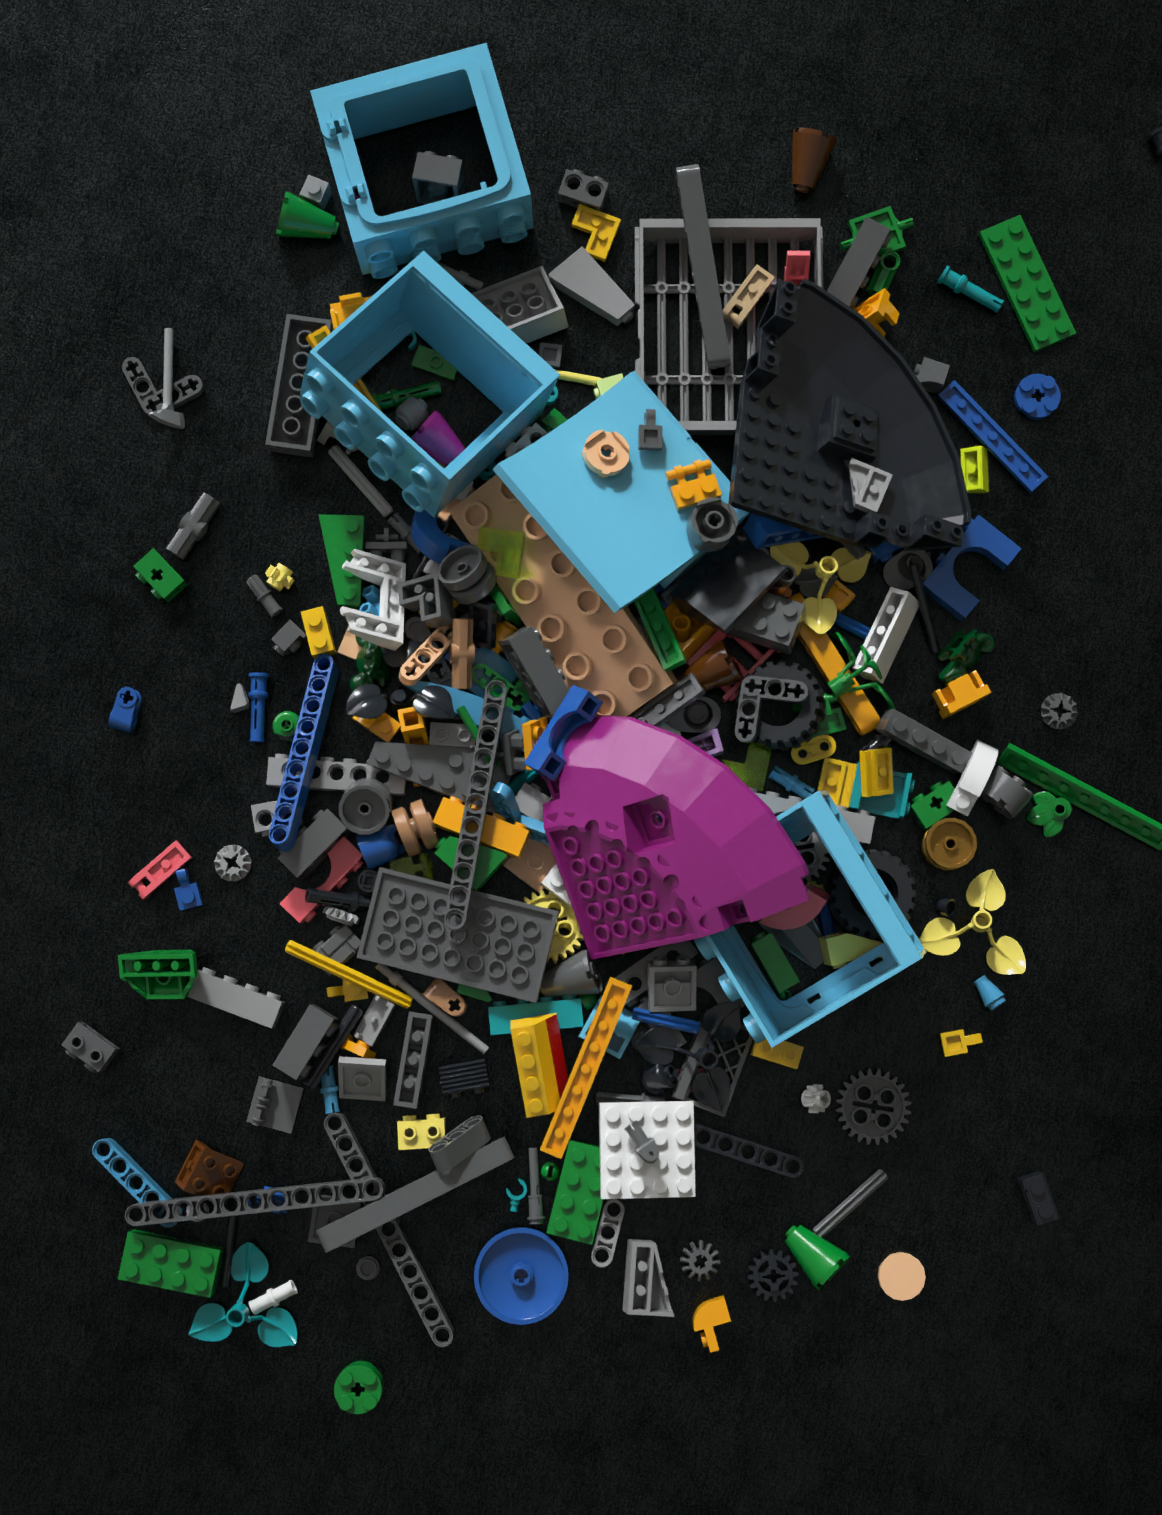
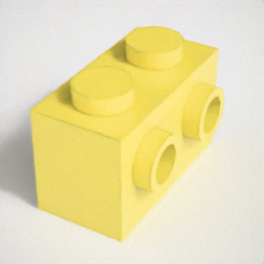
M426 1114V1119H417V1115L403 1116V1120L397 1121L398 1149L429 1148L446 1135V1118H440V1114Z

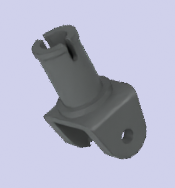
M636 1120L632 1123V1127L628 1125L624 1130L627 1131L636 1145L635 1153L646 1163H655L659 1156L655 1140L646 1136Z

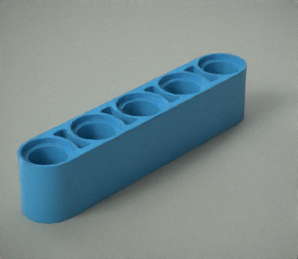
M105 1138L94 1143L92 1148L94 1157L138 1202L149 1201L151 1193H156L159 1196V1200L172 1199L115 1140ZM103 1143L108 1144L110 1147V1152L107 1156L103 1155L100 1150ZM120 1159L126 1163V1170L124 1172H120L117 1169V1162ZM135 1176H139L143 1181L140 1189L133 1185ZM159 1205L156 1209L157 1215L164 1218L166 1208ZM180 1221L160 1224L164 1227H173Z

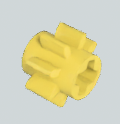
M280 563L276 567L270 565L265 573L269 577L266 583L278 591H281L283 587L289 589L294 582L293 578L290 577L293 572Z

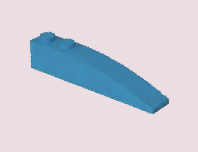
M419 681L412 686L403 684V686L422 694L425 687L430 685L445 688L452 698L454 715L461 718L456 709L464 705L479 729L483 698L455 688ZM506 706L500 741L502 740V734L509 733L512 729H519V733L523 734L522 724L531 719L525 716L517 717L513 714L514 710ZM490 711L486 717L490 720H495L498 718L499 713L497 711ZM487 733V734H489V735H491L492 737L495 738V735H494V734H492V733Z

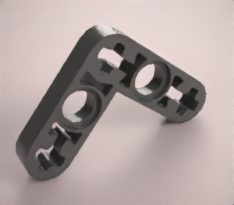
M130 357L124 360L122 370L144 412L149 416L150 412L161 410L162 401L160 397H163V389L156 391L139 359ZM131 364L137 366L136 371L140 377L136 378L130 370ZM189 375L172 384V391L179 393L178 400L172 402L173 408L175 409L203 393L204 384L198 376ZM142 382L149 384V389L145 393H140L137 390L138 385ZM194 382L197 384V389L193 391L189 383ZM180 387H183V389L185 390V392H186V394H187L186 396H184V394H183V392L181 391ZM151 402H154V404H158L156 406V411L149 409L151 407Z
M761 676L746 677L741 684L735 725L737 739L742 743H751L755 740L762 699L803 703L809 697V689L806 684L801 681ZM752 681H755L757 686L763 687V682H766L764 687L765 695H762L763 691L761 689H754L753 693H750L747 685H751ZM774 683L780 684L782 687L781 693L777 696L769 693V688ZM786 684L789 685V690H797L798 686H801L804 694H800L799 698H796L794 693L787 692L788 697H784L786 694ZM749 703L754 704L756 709L755 713L751 716L743 713L744 706ZM742 718L748 721L754 720L753 724L750 722L748 724V729L752 733L748 734L746 738L740 733L741 730H745L746 726L744 721L741 722Z

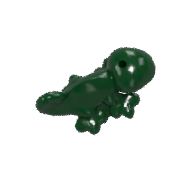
M961 628L958 632L954 633L950 643L938 652V658L941 661L947 659L951 661L940 672V681L948 686V683L967 674L966 668H971L978 663L981 652L991 653L994 651L995 641L993 637L986 633H978L977 629L966 634L965 629Z
M356 636V642L362 649L356 657V666L359 674L353 676L350 680L351 692L361 685L374 684L375 678H377L380 686H386L391 677L389 675L390 668L383 659L384 649L382 650L380 646Z

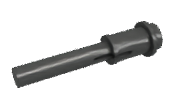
M529 1148L531 1195L528 1196L529 1217H527V1220H529V1224H544L543 1219L546 1218L543 1216V1195H540L538 1148Z

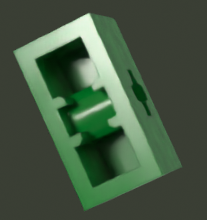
M154 548L133 566L138 571L135 575L144 585L148 582L153 587L151 592L159 601L164 598L169 603L188 585ZM158 573L163 577L161 581L156 578Z
M940 781L930 787L932 792L925 797L921 793L911 800L912 805L909 811L922 830L927 829L954 811V809L946 805L954 791L950 781L945 784ZM932 800L939 801L937 807L931 808Z

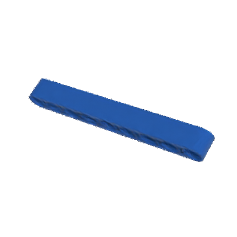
M327 654L317 656L313 662L269 830L270 841L282 852L291 850L297 839L339 675L338 666L332 657ZM330 666L327 670H323L324 667ZM325 686L321 691H317L320 687ZM319 707L317 711L312 712L314 708ZM310 728H314L312 732L306 733ZM308 749L305 754L301 755L303 750ZM303 770L300 775L295 776L298 771ZM297 791V794L294 797L289 798L293 792ZM288 813H292L288 819H284ZM282 835H286L284 840L278 841Z

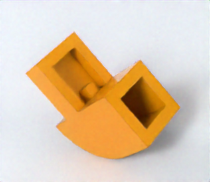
M386 713L374 719L352 717L355 722L388 743L391 742L401 728L400 723Z
M723 1295L702 1302L693 1315V1329L695 1332L704 1329L700 1336L703 1347L708 1346L710 1353L719 1350L713 1326L731 1322Z

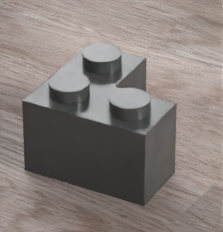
M437 573L398 583L399 605L412 612L420 611L421 622L433 628L453 623V598L449 594L448 589L439 580Z

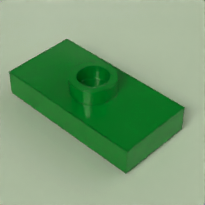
M421 345L418 346L411 365L412 368L454 382L458 370L436 350Z

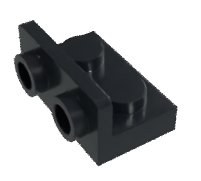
M485 596L481 600L469 604L468 611L469 619H473L474 645L491 650L496 647L497 604L488 602L487 596Z

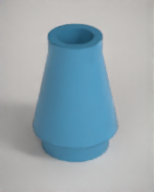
M986 975L974 982L984 1006L988 1007L990 1011L1006 1001L1003 997L1005 994Z

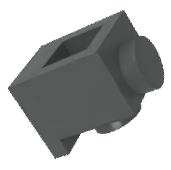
M291 620L271 639L275 643L273 648L282 657L290 652H296L302 644V639L306 642L308 641L307 635Z

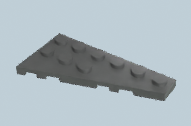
M375 742L367 765L447 797H456L465 803L475 748ZM484 756L479 758L478 763L481 765L488 764ZM497 757L499 765L494 770L491 790L497 782L508 785L511 775H506L505 764L501 763V757ZM478 778L474 785L482 788L486 785L487 780ZM490 796L487 813L493 815V813L497 812ZM475 800L470 806L476 805L482 808L483 803Z

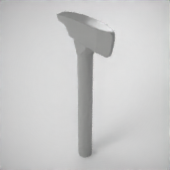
M165 328L163 403L161 410L150 412L149 416L162 424L184 429L183 413L175 412L172 403L173 329Z

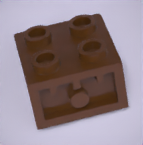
M195 1140L175 1183L183 1191L196 1196L230 1193L244 1164L241 1161L211 1150L203 1142Z

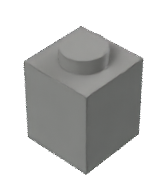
M308 175L299 195L303 200L324 210L332 192L328 182Z

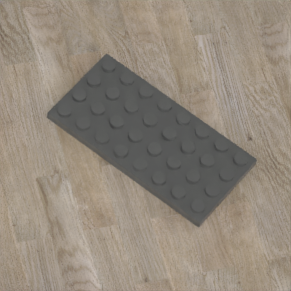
M379 867L357 958L537 1003L560 911L473 890L466 928L460 932H453L446 926L444 918L450 884ZM457 892L454 895V901L457 903H462L466 899V893ZM453 915L450 918V925L458 926L462 922L460 915Z

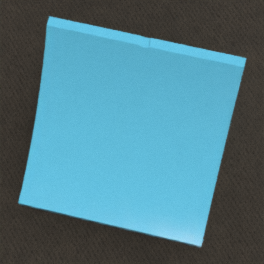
M635 371L630 372L612 388L563 424L528 447L498 463L493 469L614 613L625 608L659 583L664 589L675 584L676 579H681L711 552L697 550L689 540L686 524L696 505L677 511L670 492V487L677 485L675 479L667 481L665 472L673 470L675 466L681 465L684 467L691 465L693 461L699 459L701 461L709 459L712 468L704 470L706 476L715 474L722 493L719 499H722L721 501L726 504L729 502L730 481L701 447L691 439L688 432ZM646 409H656V425L662 426L661 451L638 450V426L644 425ZM598 430L619 433L625 438L630 449L629 461L623 471L607 478H602L586 465L582 457V450L587 438ZM601 449L602 455L610 457V450L605 451ZM695 473L685 476L686 482L697 479ZM734 508L739 525L750 513Z

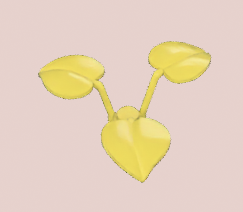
M795 542L770 547V556L782 565L792 566L797 576L802 568H815V573L822 579V584L817 598L809 597L803 601L802 604H805L806 616L803 622L816 634L822 635L829 631L836 620L837 607L832 599H821L828 579L837 572L838 577L844 582L854 583L859 581L866 572L871 552L866 550V554L861 559L856 560L844 547L834 551L831 556L823 557L819 563L814 561L812 564L805 565L809 555L802 543Z
M990 869L974 878L967 888L966 899L968 904L972 907H980L979 911L973 916L971 923L955 932V925L951 920L941 917L935 918L926 925L919 940L926 951L939 956H948L955 953L960 947L958 935L970 928H973L976 932L986 931L993 946L986 954L989 968L1002 975L1023 974L1026 969V960L1019 943L1008 936H1002L995 943L992 935V929L990 928L992 916L985 909L988 911L999 909L1005 901V890L995 870Z

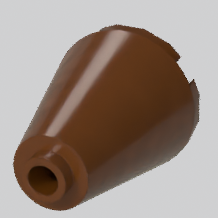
M795 128L793 130L792 186L796 187L797 192L808 193L809 190H814L834 149L837 137L829 134L828 138L822 135L823 131L811 128H799V130Z
M723 640L716 642L679 675V679L682 680L690 673H693L704 691L738 683L744 677L738 664L735 663L732 657L733 654Z

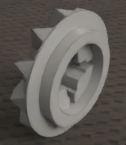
M224 846L217 852L214 861L216 872L224 880L239 881L249 873L251 857L241 846ZM237 856L236 863L241 868L231 867L228 870L229 863L225 860V857L233 859Z
M327 906L323 910V913L327 914L326 918L349 926L359 922L357 915L331 906Z

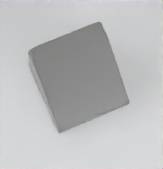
M240 683L236 685L231 704V711L233 713L250 708L245 687Z

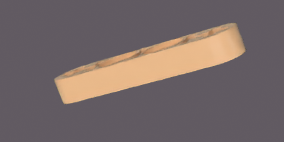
M452 624L438 627L402 665L399 679L403 684L412 686L418 683L450 649L452 631L447 637L445 635L447 629H452ZM433 641H440L444 647L437 649L431 643ZM425 655L430 659V662L422 663L418 660V656ZM415 666L414 675L407 676L406 672L410 673Z

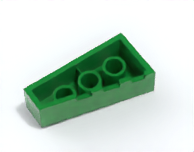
M318 514L337 605L339 608L344 606L359 610L364 598L362 596L364 579L343 570L342 565L346 560L351 562L353 559L351 552L354 549L365 552L366 519L364 516Z

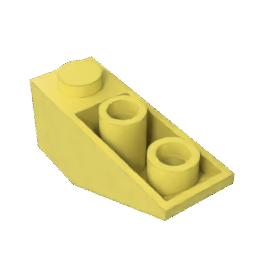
M843 932L818 937L824 964L833 966V969L842 968L847 965L846 962L853 961L882 944L879 941Z

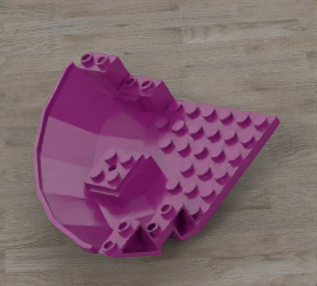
M595 715L592 722L580 725L571 733L564 747V758L566 760L564 767L555 781L545 778L553 799L543 803V819L548 842L591 960L702 938L724 931L734 924L757 921L809 901L807 886L802 880V877L809 874L804 859L772 810L728 766L682 736L633 717ZM658 815L662 817L663 822L659 820Z

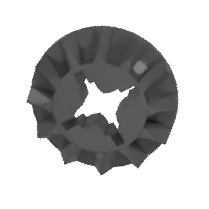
M1063 693L1048 696L1041 706L1042 719L1049 727L1054 729L1068 728L1075 722L1078 715L1077 704L1072 700L1071 696ZM1061 703L1062 709L1066 710L1067 713H1063L1059 718L1058 713L1050 709L1058 708Z

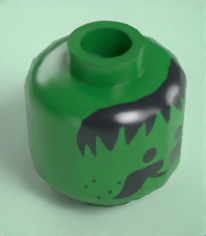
M291 711L279 713L273 721L275 735L282 741L293 742L299 716Z

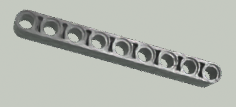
M699 165L675 168L707 367L708 370L731 366Z
M504 1136L479 1148L452 1169L446 1172H438L436 1170L316 1230L317 1236L325 1253L515 1157Z

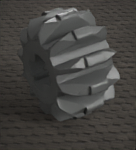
M699 1240V1248H696L695 1244L690 1242L692 1251L684 1248L683 1252L688 1257H680L681 1262L688 1263L682 1267L683 1272L690 1270L688 1273V1278L690 1279L697 1273V1281L699 1282L702 1280V1274H705L707 1280L711 1279L708 1271L710 1270L715 1274L718 1272L712 1264H720L719 1259H712L719 1254L718 1251L713 1250L709 1253L712 1244L708 1243L704 1249L703 1240ZM696 1256L706 1257L703 1266L694 1264L697 1261Z

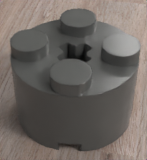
M711 497L700 501L693 509L687 520L686 532L689 540L697 550L717 551L728 544L738 525L737 513L729 503L726 504L721 501L722 499Z
M998 766L991 773L980 796L987 803L990 802L994 805L996 811L1012 820L1021 812L1034 794L1024 787L1026 784L1017 776L1011 778L1004 768Z

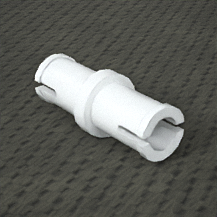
M289 1280L275 1289H268L264 1295L249 1301L251 1311L254 1315H257L271 1306L276 1307L280 1305L281 1301L298 1293L296 1285L292 1280Z

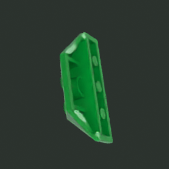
M152 950L118 955L120 979L128 982L135 991L146 999H185L188 997L198 977L196 954L192 950Z

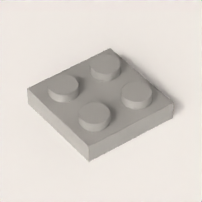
M339 1056V1098L386 1101V1059Z

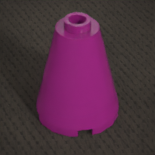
M437 410L429 416L411 437L430 457L445 466H448L466 449Z

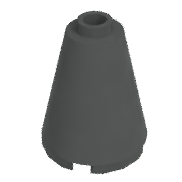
M583 949L550 968L544 973L540 994L543 993L545 997L601 993L603 991L600 970H597L594 964L597 963V960H591L588 949Z

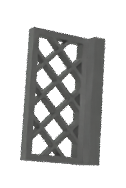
M708 1009L701 1011L698 1022L701 1023L700 1031L698 1034L693 1033L687 1051L696 1053L698 1049L709 1044L708 1037L710 1033L702 1027V1018ZM741 1024L740 1029L748 1032L746 1026ZM748 1032L746 1041L739 1045L735 1038L732 1039L734 1047L724 1052L719 1041L713 1037V1041H715L720 1053L717 1056L722 1057L726 1066L724 1070L729 1073L731 1078L728 1098L721 1111L702 1104L699 1100L695 1101L688 1098L693 1080L698 1074L697 1070L701 1066L696 1062L695 1058L688 1055L684 1057L677 1076L676 1085L673 1087L670 1097L680 1101H694L695 1107L725 1117L753 1040L750 1033ZM736 1050L739 1056L738 1063L730 1067L725 1054Z

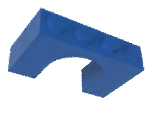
M980 515L975 520L971 518L969 525L963 526L965 532L962 537V546L951 548L947 554L942 552L934 562L937 567L926 580L922 581L925 593L961 622L980 600L956 581L953 573L955 558L965 552H978L1004 570L1022 549Z

